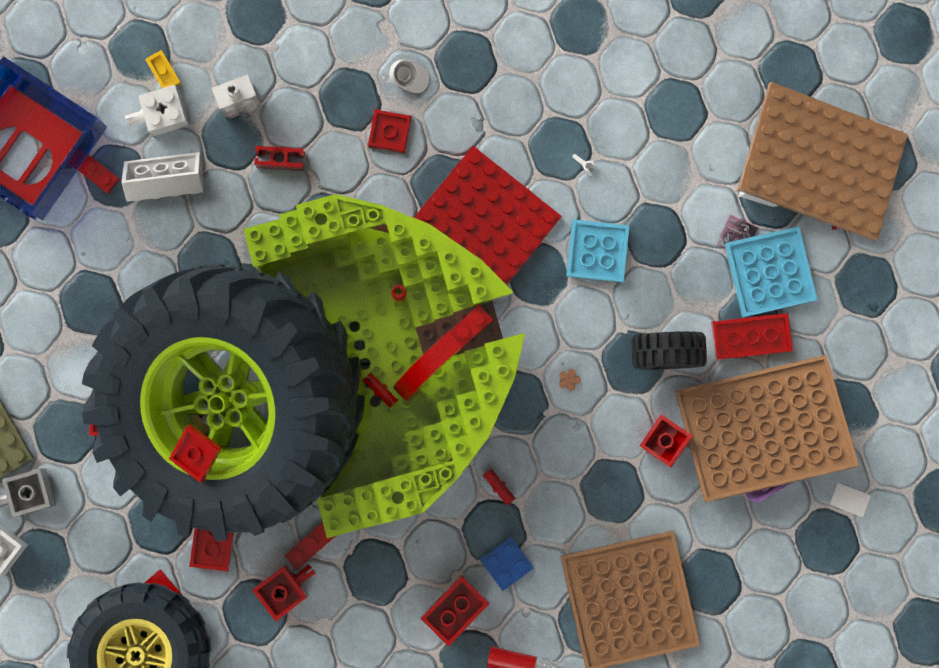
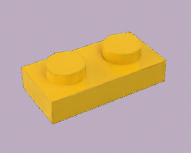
M162 50L145 59L161 88L172 85L177 87L181 84Z

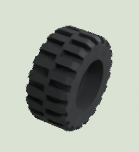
M703 332L644 333L634 335L631 340L632 365L635 369H686L703 367L707 363L706 336Z

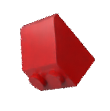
M661 414L639 446L672 468L693 435Z

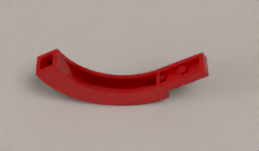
M478 305L426 351L402 375L393 389L405 403L410 401L447 361L488 326L493 319Z

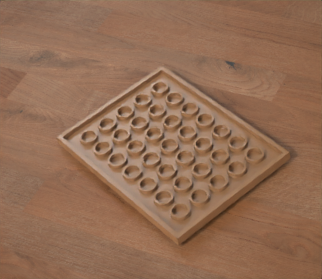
M770 82L737 190L867 239L877 241L908 134Z
M827 355L675 391L685 430L693 435L689 446L704 503L859 467Z

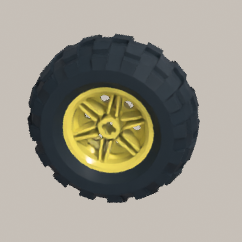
M129 583L110 589L87 605V608L77 618L72 628L73 633L67 645L66 658L69 659L70 668H150L151 664L156 665L157 668H209L210 636L207 634L205 621L200 612H197L189 603L190 601L182 594L168 589L167 586L156 583ZM141 631L147 632L146 638L141 637ZM122 637H126L127 644L121 642ZM157 644L162 648L160 652L156 651L155 646ZM137 651L141 653L138 659L134 657ZM116 658H124L123 663H117Z

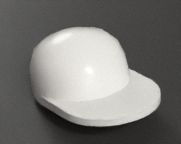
M397 60L392 64L389 71L391 82L395 86L411 93H421L428 87L430 78L427 69L411 60Z

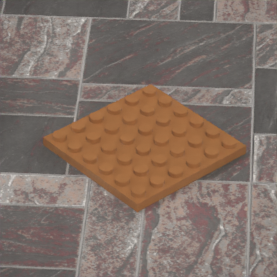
M673 530L560 556L585 668H604L700 646Z

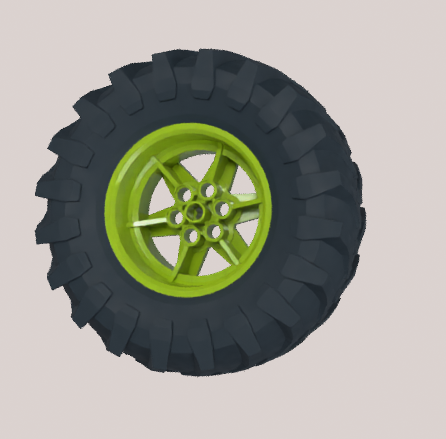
M213 263L206 264L204 267H193L167 275L134 293L124 301L113 313L114 317L101 329L92 344V347L98 352L88 363L83 374L82 384L93 390L85 403L82 416L83 424L96 425L98 429V435L92 452L97 463L110 460L115 469L113 489L119 496L131 490L143 502L142 516L152 522L157 513L176 522L179 535L188 537L191 527L211 531L216 541H226L227 533L249 532L254 536L264 533L266 528L275 526L279 522L284 523L291 520L321 497L337 479L353 454L359 437L356 431L363 418L365 396L357 394L361 380L359 357L348 358L347 331L341 321L331 325L327 320L322 299L314 292L306 298L295 289L290 277L278 272L277 277L274 278L259 271L252 264L242 263L241 267H228L224 264ZM222 350L231 352L224 370L220 368L207 351ZM251 368L259 380L250 381L248 379ZM189 369L199 378L200 390L184 395V378ZM228 378L232 380V385L228 383ZM209 381L213 383L214 388L210 386ZM241 393L244 394L245 401L241 398ZM204 399L208 402V407L205 405ZM268 402V422L255 409V406ZM235 412L239 413L240 419L236 417ZM190 414L208 415L207 423L210 426L209 438L222 447L206 479L201 483L169 460L186 426L191 424L199 430ZM217 415L221 417L222 422L218 420ZM235 426L243 430L252 445L240 448L228 447Z

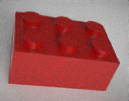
M460 575L420 619L449 647L490 603L463 575Z

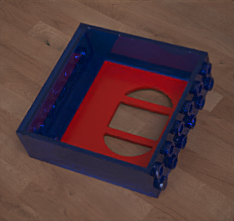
M3 56L0 60V131L9 127H16V129L0 151V163L23 131L42 142L43 145L18 181L0 170V184H2L0 185V198L33 220L39 218L43 221L78 171L77 169L105 132L107 126L99 118ZM50 149L52 165L48 174L35 184L25 185V182L47 150Z

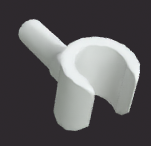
M576 154L572 156L573 159L584 167L588 176H592L590 168L597 170L593 161L586 162Z

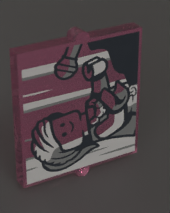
M729 215L717 245L725 248V243L755 237L759 227L746 222V219L741 220Z

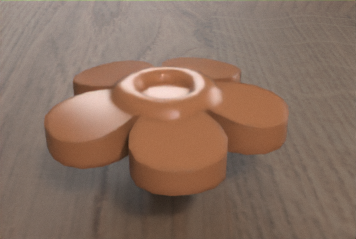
M569 369L568 375L565 371L559 374V377L564 379L559 382L561 388L567 386L569 391H573L576 388L575 384L581 382L580 377L575 376L576 371L574 369Z

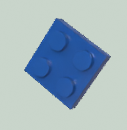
M512 537L480 559L502 591L534 569Z

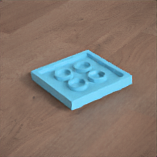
M573 219L566 277L623 283L629 225Z

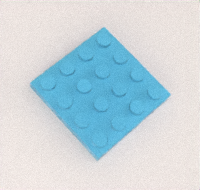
M799 226L724 244L742 318L818 300Z

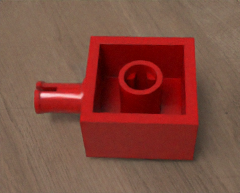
M310 564L297 574L292 573L288 566L284 565L252 590L275 622L309 596L302 586L305 581L316 574L314 569L306 574L312 568ZM277 588H279L280 590L284 589L285 597H283L282 595L277 596V593L279 592Z

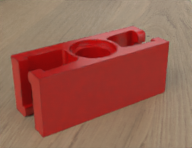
M256 146L255 148L257 156H261V153L271 154L270 161H259V158H255L254 165L256 168L304 171L303 162H299V164L289 162V156L305 158L304 149ZM282 154L285 156V159L280 163L276 162V156Z

